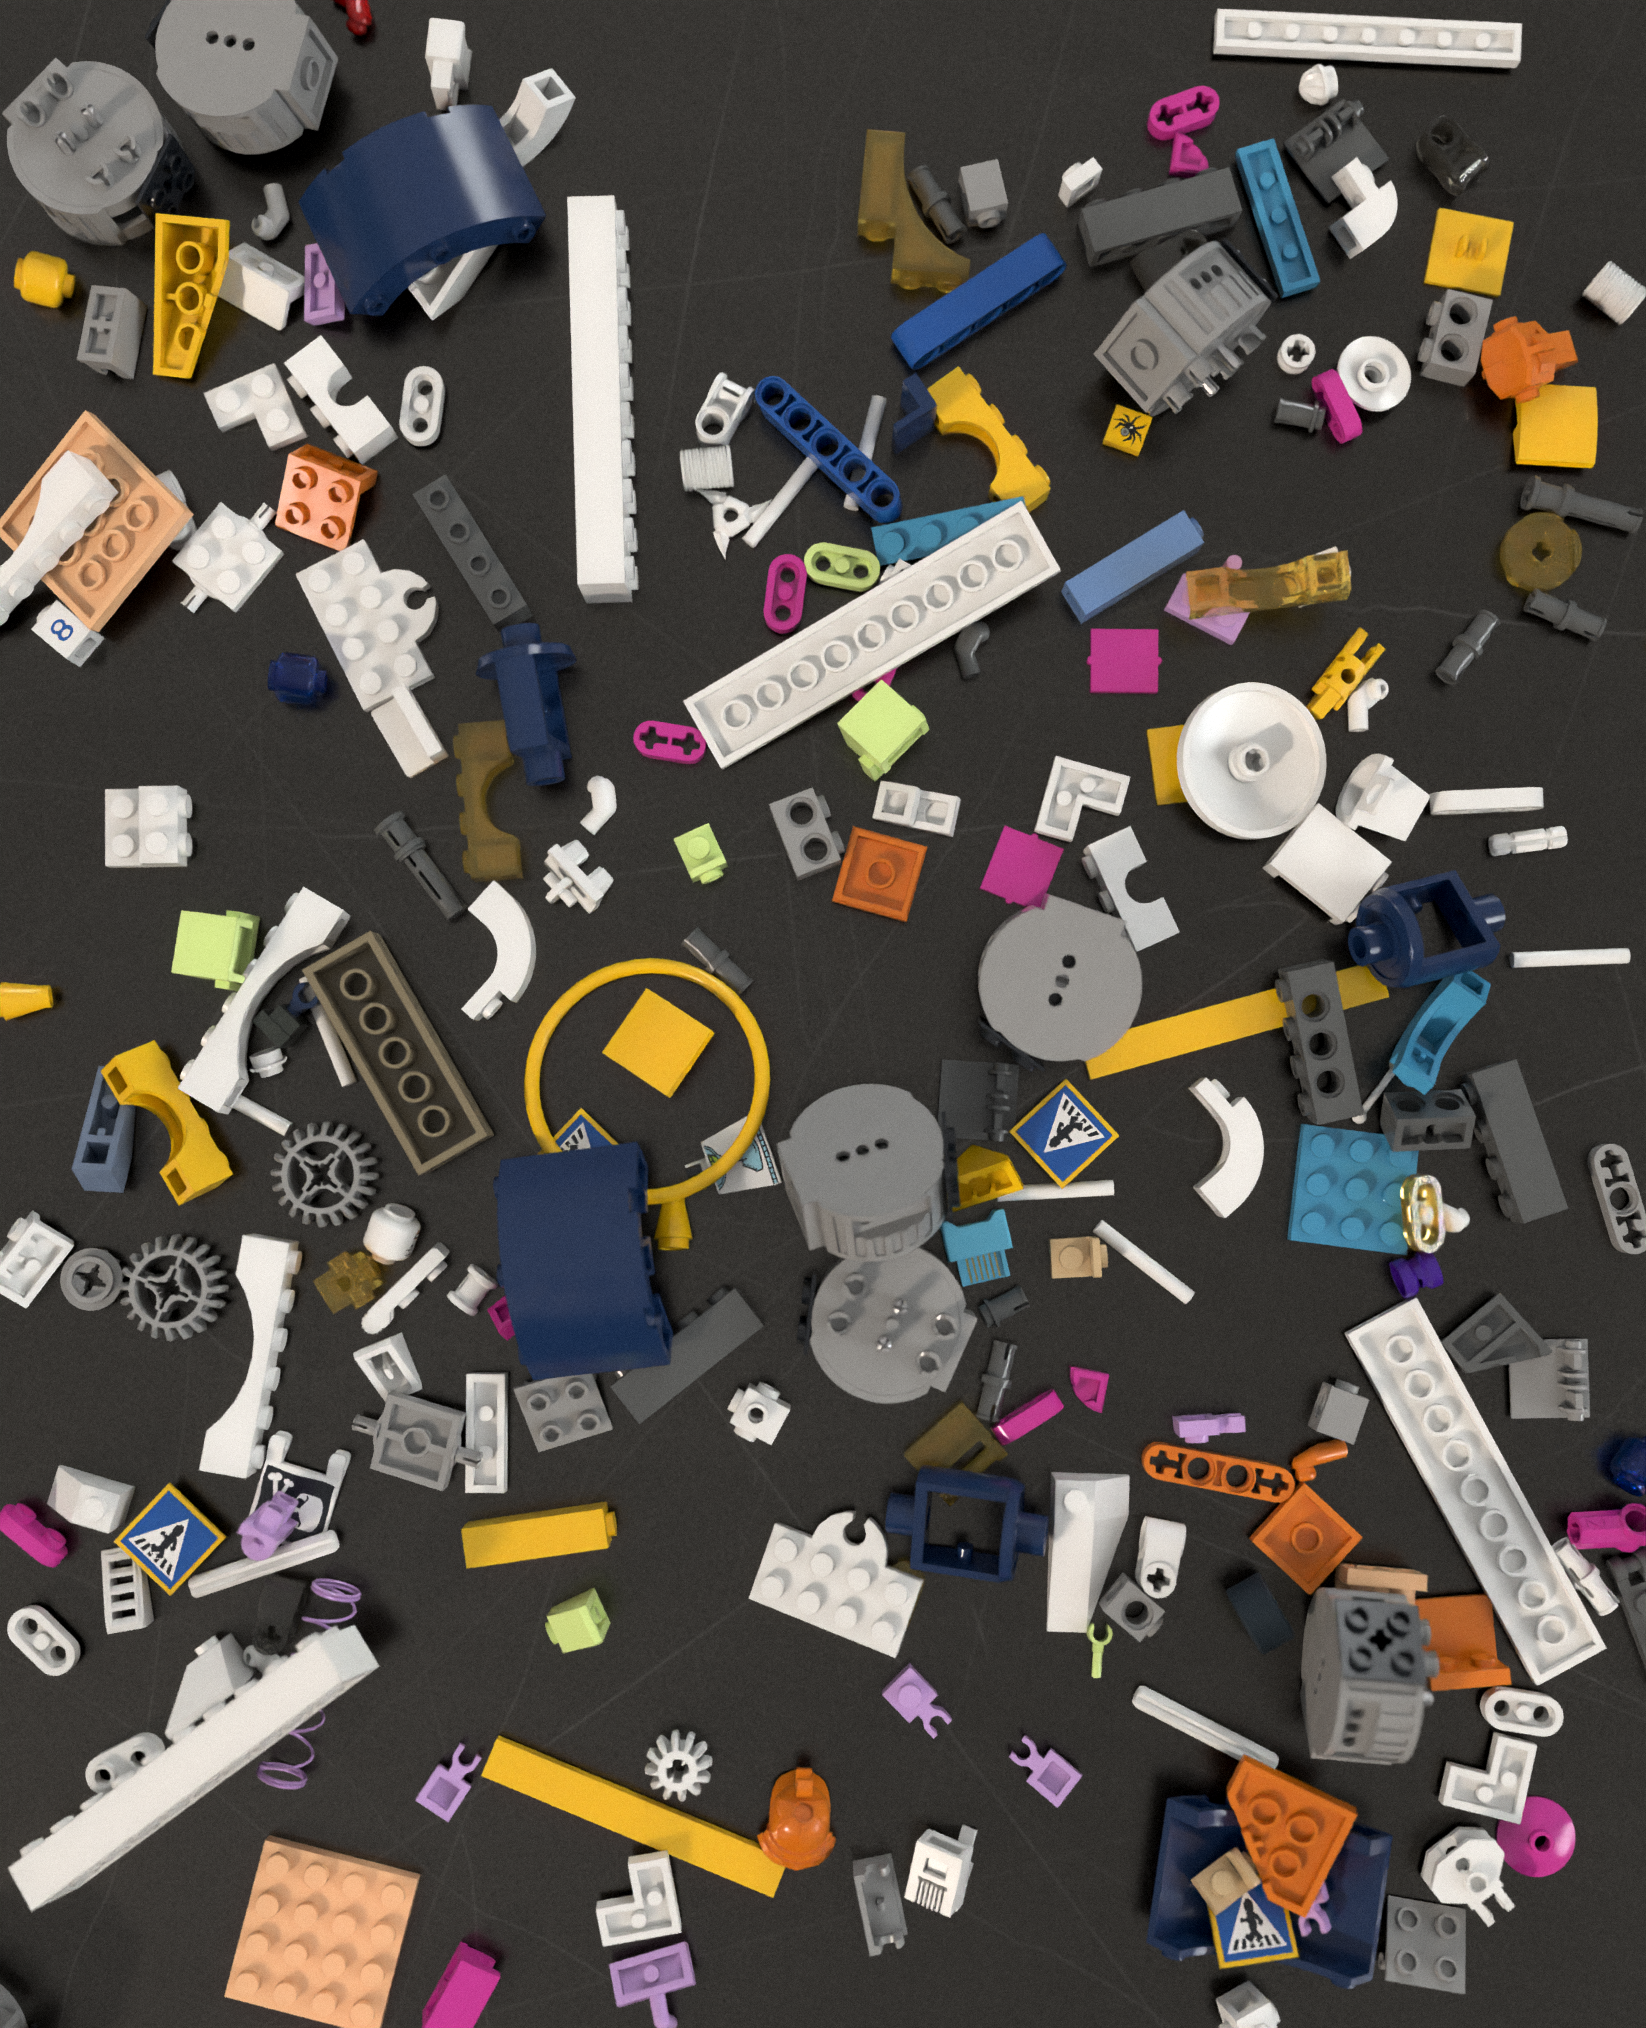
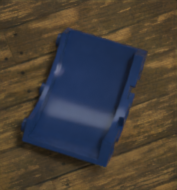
M489 105L448 106L447 113L427 117L424 111L379 128L344 150L342 154L345 159L331 171L324 168L308 186L298 202L349 313L371 316L384 315L389 306L408 286L430 270L448 263L457 256L499 244L529 243L546 218L539 199L493 106Z
M638 1142L502 1159L500 1161L499 1176H496L493 1180V1190L497 1199L498 1241L501 1262L497 1266V1281L499 1286L505 1290L510 1319L518 1343L519 1361L521 1365L527 1366L533 1380L664 1366L671 1363L673 1330L668 1321L661 1295L652 1294L648 1278L654 1274L655 1268L650 1237H642L640 1214L648 1213L649 1166Z
M1205 1795L1167 1798L1146 1943L1160 1949L1161 1954L1166 1958L1181 1961L1189 1956L1217 1955L1207 1904L1191 1879L1234 1847H1237L1241 1853L1243 1851L1251 1857L1243 1838L1240 1824L1227 1796L1225 1804L1211 1803ZM1354 1821L1324 1880L1329 1899L1325 1903H1319L1321 1909L1328 1916L1331 1929L1327 1933H1321L1318 1921L1314 1918H1309L1312 1931L1307 1936H1302L1298 1923L1300 1915L1289 1910L1299 1957L1273 1962L1330 1978L1332 1984L1345 1989H1353L1356 1985L1372 1980L1393 1835Z

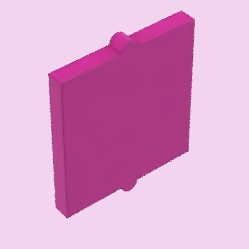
M1091 629L1090 656L1086 661L1090 665V693L1157 694L1158 666L1162 663V659L1158 657V629Z
M1004 826L980 889L1004 898L1007 904L1014 902L1024 907L1034 905L1040 908L1044 894L1047 893L1064 849L1038 839V835L1035 833L1030 836Z

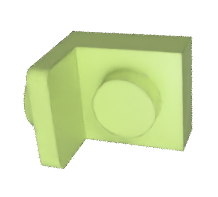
M709 823L674 838V842L693 883L701 880L702 884H707L724 875L722 869L728 867V864Z

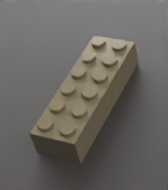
M369 931L302 970L418 1175L429 1174L494 1136L488 1122L380 934Z

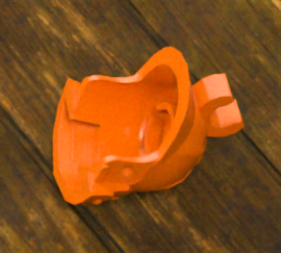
M796 1767V1770H791L777 1779L772 1789L767 1829L764 1833L757 1835L763 1853L773 1863L795 1871L821 1864L829 1857L836 1843L835 1836H832V1832H829L831 1810L829 1791L824 1780L812 1772V1768Z

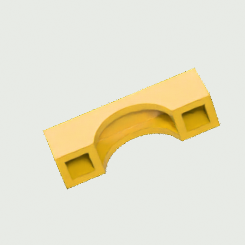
M958 366L927 389L937 404L934 426L942 436L954 433L969 434L983 441L991 450L997 466V475L991 483L988 498L991 502L1024 496L1026 509L1030 513L1047 500L1051 490L1048 486L1051 483L1048 475L1041 466H1033L1026 456L1028 452L1022 440L1015 434L1013 436L1009 434L1003 426L1005 421L1002 414L995 405H987L980 395L982 393L980 385L971 374L965 375Z
M155 1040L115 1056L101 1070L103 1077L120 1105L143 1107L155 1114L165 1125L171 1140V1152L167 1163L159 1173L179 1206L217 1188L233 1175L229 1168L227 1157L223 1152L219 1151L213 1141L209 1127L205 1120L199 1117L190 1101V1095L178 1089L180 1082L171 1069L170 1060L160 1050Z

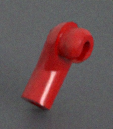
M332 0L346 8L347 15L349 16L346 22L347 29L359 36L366 34L367 25H371L372 21L368 0Z

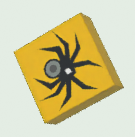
M1116 405L1102 444L1138 457L1153 417Z

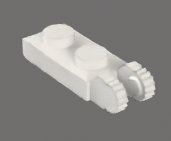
M437 1242L368 1310V1313L362 1318V1328L372 1335L374 1333L378 1334L379 1331L381 1332L382 1328H385L394 1318V1308L397 1305L404 1309L418 1296L420 1292L415 1287L425 1277L432 1282L448 1266L443 1260L450 1251L441 1242Z

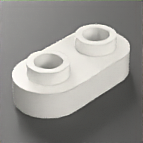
M420 366L411 370L405 379L399 425L405 438L416 446H427L433 443L439 436L441 429L445 384L440 374L435 369L427 366ZM429 385L433 387L430 394H420L424 386ZM424 422L428 424L424 432L419 433L415 431L419 423Z
M28 1605L11 1616L7 1626L10 1640L45 1674L59 1676L77 1664L80 1657L78 1641L46 1609L38 1605ZM29 1619H34L37 1622V1631L29 1628ZM57 1646L65 1649V1658H61L56 1654Z
M1495 1686L1488 1689L1480 1701L1482 1716L1499 1730L1546 1737L1555 1734L1563 1723L1561 1706L1545 1693ZM1504 1700L1505 1706L1503 1710L1495 1712L1494 1706L1496 1702ZM1539 1706H1543L1544 1712L1542 1716L1534 1718V1710Z
M143 1732L99 1753L90 1761L86 1768L85 1776L88 1786L98 1794L102 1792L104 1795L113 1789L111 1783L130 1770L136 1772L143 1767L142 1762L136 1759V1751L143 1752L147 1757L159 1748L164 1747L165 1749L162 1740L153 1733ZM100 1769H105L110 1773V1780H105L101 1777Z

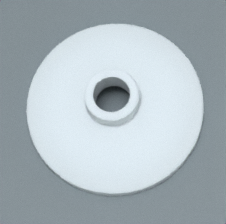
M1375 336L1361 337L1350 343L1340 355L1337 373L1355 405L1369 411H1385L1396 406L1406 396L1411 383L1410 367L1401 350L1390 341ZM1365 375L1371 378L1372 383L1367 380Z

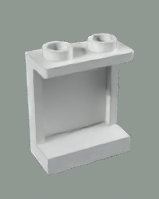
M1318 803L1295 826L1262 869L1272 877L1281 876L1331 916L1329 921L1332 924L1338 925L1345 920L1351 923L1357 917L1359 906L1362 903L1360 901L1369 890L1375 892L1383 885L1389 876L1384 871L1392 861L1352 829L1343 825L1342 821Z

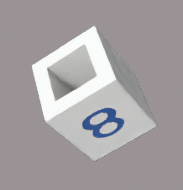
M57 600L39 613L36 619L37 623L31 629L63 657L79 667L105 639L98 632L89 630L68 607Z

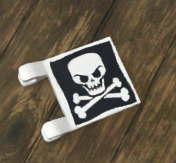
M279 1430L270 1438L266 1461L249 1516L266 1501L271 1502L277 1491H282L296 1499L299 1503L290 1518L298 1523L293 1532L281 1543L286 1545L328 1530L339 1490L350 1463L351 1453L338 1449L330 1457L326 1475L284 1461L292 1440V1434Z

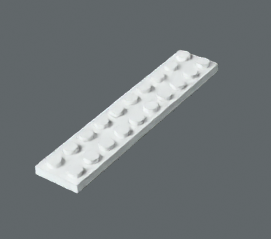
M1020 501L683 702L720 768L725 769L1060 573L1061 569L1025 505Z
M1412 1296L1345 1332L1346 1338L1475 1577L1492 1603L1495 1614L1532 1682L1538 1686L1605 1650L1606 1646L1417 1297Z

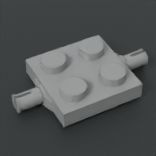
M394 1390L387 1395L384 1412L378 1420L357 1414L353 1420V1423H355L352 1425L353 1431L356 1430L373 1436L374 1453L370 1469L440 1491H444L448 1487L452 1469L457 1462L478 1469L483 1457V1452L461 1446V1433L466 1416L465 1412Z

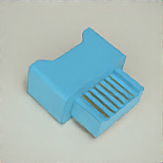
M1003 1208L993 1209L985 1220L955 1226L947 1220L943 1221L939 1230L946 1260L948 1263L956 1261L962 1287L1010 1276L1005 1249L1013 1248Z

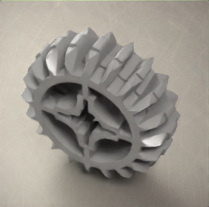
M323 1122L321 1131L316 1123H310L307 1125V1135L301 1129L293 1131V1137L297 1144L290 1140H284L281 1143L288 1152L287 1155L277 1153L274 1156V1160L283 1163L282 1168L272 1169L270 1173L272 1176H281L282 1183L274 1184L272 1189L273 1191H285L286 1195L281 1197L278 1202L281 1206L293 1203L289 1211L291 1217L298 1216L304 1210L303 1224H311L316 1217L318 1227H326L330 1217L331 1222L335 1226L343 1224V1214L349 1219L357 1217L353 1204L361 1209H365L369 1205L367 1200L361 1196L362 1193L374 1195L376 1192L374 1187L366 1184L367 1180L379 1178V1174L376 1172L368 1173L367 1167L368 1165L376 1164L377 1158L370 1157L365 1159L363 1154L371 1149V1145L364 1143L357 1147L356 1144L361 1137V1134L357 1131L351 1133L346 1138L347 1125L339 1124L334 1132L332 1122ZM323 1141L339 1146L334 1153H330L324 1160L316 1155L311 1156L306 1152L311 1146ZM347 1156H349L354 1170L352 1187L349 1186L350 1182L347 1181L343 1174V1167L348 1160ZM299 1162V1166L304 1169L307 1175L306 1183L302 1188L303 1193L297 1181ZM319 1167H330L327 1174L331 1181H320L323 1174L319 1171ZM325 1189L332 1191L334 1194L339 1193L344 1197L343 1200L331 1207L321 1206L312 1202L314 1197L320 1195Z
M174 1234L171 1235L169 1241L165 1236L156 1237L155 1246L150 1242L142 1244L141 1251L143 1255L139 1253L131 1254L129 1258L135 1267H124L121 1271L130 1278V1281L119 1284L120 1290H129V1297L121 1299L120 1303L122 1305L132 1304L134 1309L127 1314L126 1318L132 1320L140 1317L138 1330L144 1331L152 1325V1338H159L165 1333L167 1341L176 1340L179 1334L183 1339H188L193 1336V1329L198 1333L207 1329L205 1320L214 1322L218 1319V1315L213 1308H222L226 1302L217 1297V1293L227 1292L229 1288L228 1285L218 1284V1278L226 1276L227 1271L225 1269L215 1271L214 1265L219 1263L221 1257L215 1255L207 1259L206 1256L210 1250L208 1244H203L196 1249L197 1239L195 1237H188L183 1243L181 1235ZM167 1255L177 1256L176 1263L170 1265L166 1274L150 1272L153 1266ZM193 1267L200 1277L201 1287L192 1281L191 1272ZM176 1280L178 1283L175 1286L179 1285L181 1293L172 1295L170 1292L173 1289H169V1284L165 1282ZM147 1288L156 1295L155 1307L149 1299ZM181 1301H195L198 1303L193 1312L183 1319L170 1318L172 1311L178 1309Z

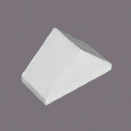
M402 1332L353 1352L354 1359L385 1402L387 1395L393 1390L409 1395L423 1389Z

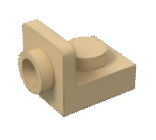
M1083 1236L1048 1239L1052 1279L1087 1276L1094 1278L1102 1277V1268L1108 1267L1106 1244L1100 1245L1099 1237Z
M1237 1847L1226 1852L1191 1879L1214 1915L1222 1912L1246 1892L1261 1883L1256 1875L1258 1870L1255 1863H1253L1251 1857L1243 1851L1241 1853Z

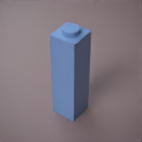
M1183 510L1066 581L1061 593L1082 624L1198 553L1204 544L1202 528L1195 518L1191 517L1189 519Z

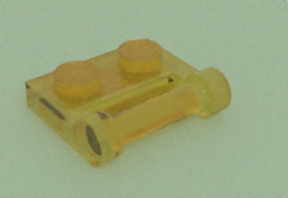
M960 1401L911 1445L903 1455L918 1472L922 1465L949 1468L980 1440L986 1448L962 1470L982 1473L996 1459L1000 1462L1008 1455V1452L966 1405ZM937 1492L950 1507L959 1499L957 1495Z

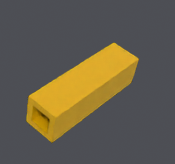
M607 1502L468 1521L461 1529L466 1569L607 1549L612 1541L611 1536H617L615 1513L608 1512Z

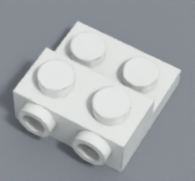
M178 785L139 786V789H105V866L109 868L187 867V856L192 854V838L187 833V818H190L192 815V800L190 795H187V790Z

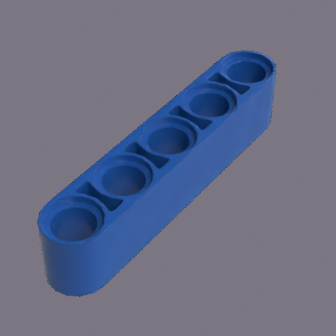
M1046 233L1039 234L905 321L892 333L891 339L911 369L917 370L1053 282L1065 271L1067 264Z
M769 376L758 383L755 390L756 401L764 417L805 456L810 458L819 469L874 520L879 523H890L899 518L902 513L903 503L899 489L891 478L785 380L777 376ZM772 395H783L780 403L776 405L767 404L768 399ZM801 419H809L811 421L810 425L804 430L798 431L793 429L796 422ZM828 444H836L838 446L837 451L830 456L820 454L822 448ZM863 469L866 471L864 477L859 481L854 482L847 479L853 470ZM888 494L893 496V500L888 506L878 507L874 505L876 499L881 495Z

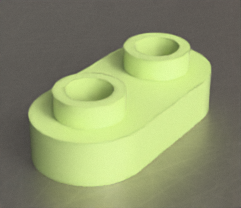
M822 542L811 546L804 557L807 576L817 584L862 592L873 588L880 576L878 559L874 554L866 550ZM820 560H826L830 563V568L826 571H820L817 569L816 564ZM863 567L867 570L868 574L864 578H857L853 572L856 568Z

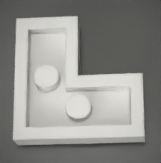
M274 363L204 393L218 428L222 432L257 419L268 447L272 452L307 437L281 374Z
M1056 756L1034 832L1072 842L1082 806L1119 816L1130 777Z
M1494 1732L1485 1771L1449 1761L1446 1762L1438 1798L1439 1802L1442 1805L1520 1824L1537 1745L1529 1740Z
M668 1850L629 1857L628 1869L633 1895L597 1901L596 1914L603 1947L681 1933L682 1923Z

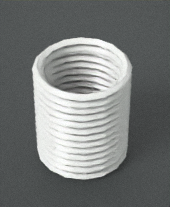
M1609 261L1582 293V297L1585 296V299L1594 303V306L1597 305V308L1603 310V313L1606 312V315L1612 317V320L1615 319V322H1618V325L1626 321L1646 297V287L1637 283V280L1634 281V278L1628 276V273L1625 274V271L1619 269V266L1616 267L1615 263L1612 264V261Z
M728 444L722 447L719 445V447L712 446L711 448L704 447L703 449L701 447L699 449L692 448V450L685 449L684 451L681 449L680 462L685 492L688 490L691 492L697 489L700 491L701 489L708 490V488L715 489L717 487L719 489L720 487L729 488V486H734L731 453Z

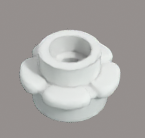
M277 1046L264 1049L249 1056L253 1066L249 1070L252 1073L259 1072L261 1078L278 1074L283 1071L282 1064L286 1062L287 1056H283L280 1048Z

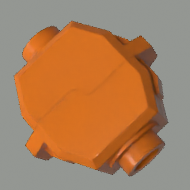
M1516 316L1494 324L1495 332L1482 342L1481 364L1483 371L1481 374L1483 380L1487 381L1488 387L1500 400L1515 398L1517 404L1538 398L1540 396L1539 389L1543 385L1554 381V373L1578 362L1569 330L1548 334L1536 321L1518 323Z

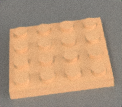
M85 410L0 518V538L15 552L34 519L40 498L42 478L67 450L90 459L119 493L112 499L108 509L94 519L85 529L82 538L66 550L59 558L58 564L48 571L41 580L89 630L100 632L194 514L93 413Z
M269 1835L264 1842L224 1997L343 2028H381L421 1874Z

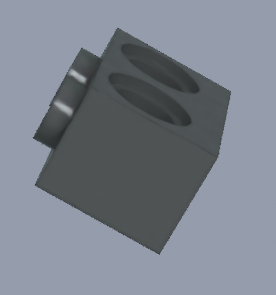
M1462 1089L1428 1091L1425 1095L1420 1091L1384 1093L1380 1127L1392 1152L1464 1149L1471 1147L1476 1115Z

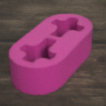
M1197 86L1160 99L1151 107L1148 116L1147 127L1150 134L1156 139L1169 140L1174 138L1176 133L1184 135L1206 127L1215 119L1220 104L1219 96L1210 87ZM1197 100L1200 101L1201 105H1209L1206 113H1202L1200 108L1193 109ZM1160 113H1164L1166 118L1173 117L1170 126H1167L1165 121L1158 122Z
M1330 369L1313 377L1312 388L1314 395L1319 402V406L1326 407L1324 417L1336 440L1342 444L1362 434L1361 420L1339 374L1334 369Z
M645 721L634 732V743L637 750L648 758L683 764H695L701 761L707 751V743L698 729L659 721ZM650 730H656L657 737L666 739L668 742L667 744L654 743L653 749H647L645 741L641 740L642 736H648ZM688 736H693L695 743L700 745L699 749H693L691 755H685L684 749L681 746L673 745V741L686 742Z
M1054 1389L1047 1390L1000 1419V1423L996 1422L991 1427V1430L1001 1446L1007 1445L1056 1415L1064 1408V1405Z

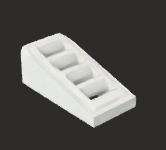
M120 1547L101 1551L104 1615L107 1634L145 1628L154 1621L147 1573L133 1560V1566L115 1569L114 1561L131 1559ZM133 1575L134 1582L117 1584L118 1577ZM134 1592L133 1599L120 1601L119 1594ZM135 1608L136 1615L122 1616V1610Z

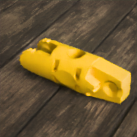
M1360 627L1311 689L1315 692V695L1306 708L1315 720L1323 719L1331 708L1335 711L1339 710L1361 682L1362 678L1385 651L1382 645L1375 644V646L1367 651L1361 661L1353 656L1368 636V633Z

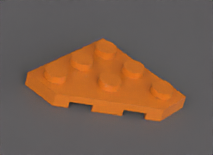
M1243 1754L1226 1788L1227 1797L1240 1824L1243 1838L1252 1861L1258 1870L1267 1899L1306 1918L1357 1817L1356 1807Z

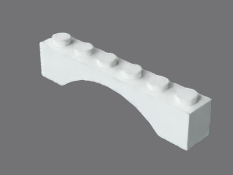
M67 450L42 478L40 498L34 519L18 548L0 566V626L7 621L9 614L21 600L27 598L33 592L34 586L58 564L59 558L66 550L82 538L85 529L94 519L108 509L112 499L119 493L90 459Z
M305 887L302 888L300 893L296 892L289 898L284 908V912L287 914L279 926L275 925L270 929L264 939L263 945L266 947L258 960L253 959L248 964L243 973L245 976L244 983L237 993H231L222 1007L224 1015L217 1026H211L204 1034L201 1041L202 1050L195 1060L191 1059L185 1065L180 1074L182 1082L178 1089L216 1112L228 1115L249 1082L247 1070L248 1039L253 1024L252 1020L255 1018L264 998L277 981L293 967L313 955L331 949L351 917L341 908Z
M255 1233L243 1235L236 1276L245 1291L252 1313L254 1331L252 1360L246 1380L236 1400L222 1418L206 1431L199 1471L246 1479L256 1473L257 1469H261L264 1463L266 1446L261 1445L264 1430L269 1429L273 1417V1407L269 1406L271 1391L277 1389L280 1379V1368L276 1367L278 1352H283L288 1335L287 1329L283 1328L285 1314L291 1312L295 1298V1291L290 1290L293 1274L296 1275L302 1261V1252L297 1251L299 1241Z

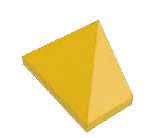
M973 1144L957 1158L960 1207H952V1211L956 1212L1022 1190L1023 1183L1009 1156Z

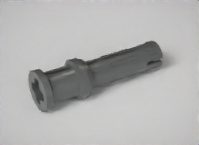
M1532 475L1528 479L1520 501L1521 509L1530 510L1531 508L1551 512L1552 517L1558 519L1564 518L1567 515L1615 527L1633 534L1639 529L1643 517H1637L1643 515V509L1628 507L1575 492V488L1566 483L1561 486L1541 481V477Z
M403 811L395 812L375 827L374 832L377 836L382 835L395 852L394 859L400 862V864L405 863L443 913L447 921L454 919L468 906L458 896L445 876L424 850L426 848L424 839L414 834L404 820L405 814Z

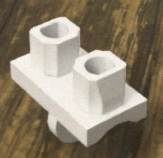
M574 840L562 848L555 844L548 850L549 856L543 863L550 871L543 880L552 888L545 898L550 904L561 898L569 908L578 901L591 914L599 907L604 894L613 883V878L600 866L588 876L585 875L579 866L588 859L589 854L578 840Z

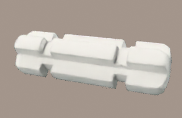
M1563 826L1550 827L1546 830L1542 828L1518 831L1509 835L1507 833L1495 834L1489 837L1488 840L1489 851L1492 856L1510 854V851L1512 854L1539 851L1546 848H1561L1568 843L1567 831Z

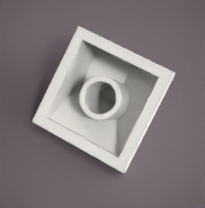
M231 1633L220 1641L214 1635L195 1649L198 1657L186 1667L165 1734L169 1740L201 1718L208 1710L233 1695L235 1690L244 1685L257 1672L255 1667L247 1666L244 1663V1651Z

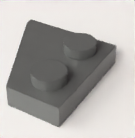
M1497 1293L1440 1341L1449 1357L1465 1374L1543 1357L1553 1352L1501 1293Z

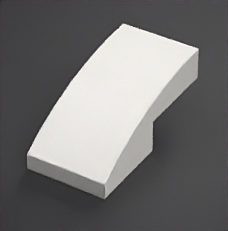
M881 781L873 819L953 837L961 799L958 796L923 791L916 786Z

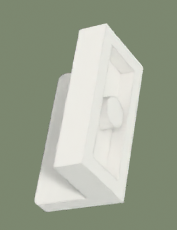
M245 242L229 250V262L218 296L277 330L285 328L290 303L305 294V277Z
M403 683L390 690L394 698L374 709L371 715L406 776L412 778L449 757L412 691Z

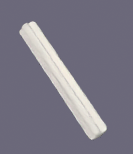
M328 1530L277 1547L274 1553L265 1560L255 1561L247 1557L196 1574L188 1580L191 1595L199 1598L334 1553L339 1548V1540L334 1530Z
M1143 1685L1137 1688L1132 1699V1703L1136 1708L1239 1761L1242 1755L1245 1754L1276 1769L1279 1758L1274 1752Z

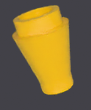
M0 983V1017H4L6 1021L44 1008L53 1007L50 985Z
M685 1198L661 1204L654 1240L658 1241V1250L681 1251L689 1249V1240H693Z

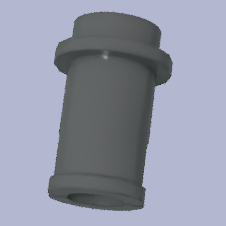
M1280 398L1275 423L1306 427L1308 432L1312 433L1313 429L1321 430L1326 407L1319 406L1318 401H1315L1313 405Z
M1017 1285L1010 1291L990 1301L987 1298L983 1299V1304L977 1307L987 1328L993 1325L998 1328L1001 1321L1024 1309L1030 1308V1304L1022 1288Z

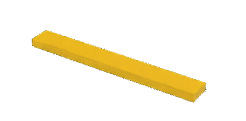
M1358 965L1336 971L1343 1010L1389 997L1387 986L1380 983L1371 974L1367 966ZM1271 989L1130 1028L1106 1052L1084 1061L1089 1080L1283 1027V1018L1287 1017L1284 1002L1280 1003L1276 989ZM1313 994L1305 997L1302 1002L1304 1014L1311 1013L1316 1007L1317 1001Z
M498 1735L481 1775L660 1851L668 1850V1854L772 1898L785 1870L784 1866L773 1863L763 1853L759 1843Z

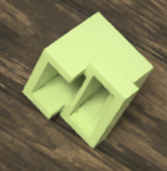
M882 679L837 723L847 745L860 756L858 760L864 772L874 782L884 773L886 774L891 769L890 766L922 734L925 735L929 731L924 714L914 705L908 704Z
M181 910L171 973L215 980V988L238 992L245 981L243 973L248 964L254 959L260 917L230 910L226 911V916Z

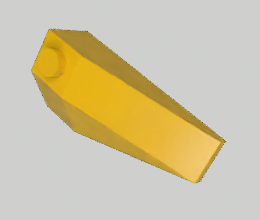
M156 213L154 375L192 378L229 262V220Z

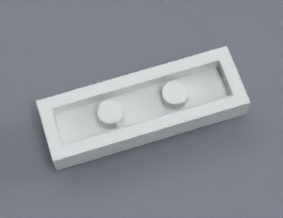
M469 1372L466 1374V1448L483 1452V1457L478 1469L465 1465V1493H505L507 1491V1372Z

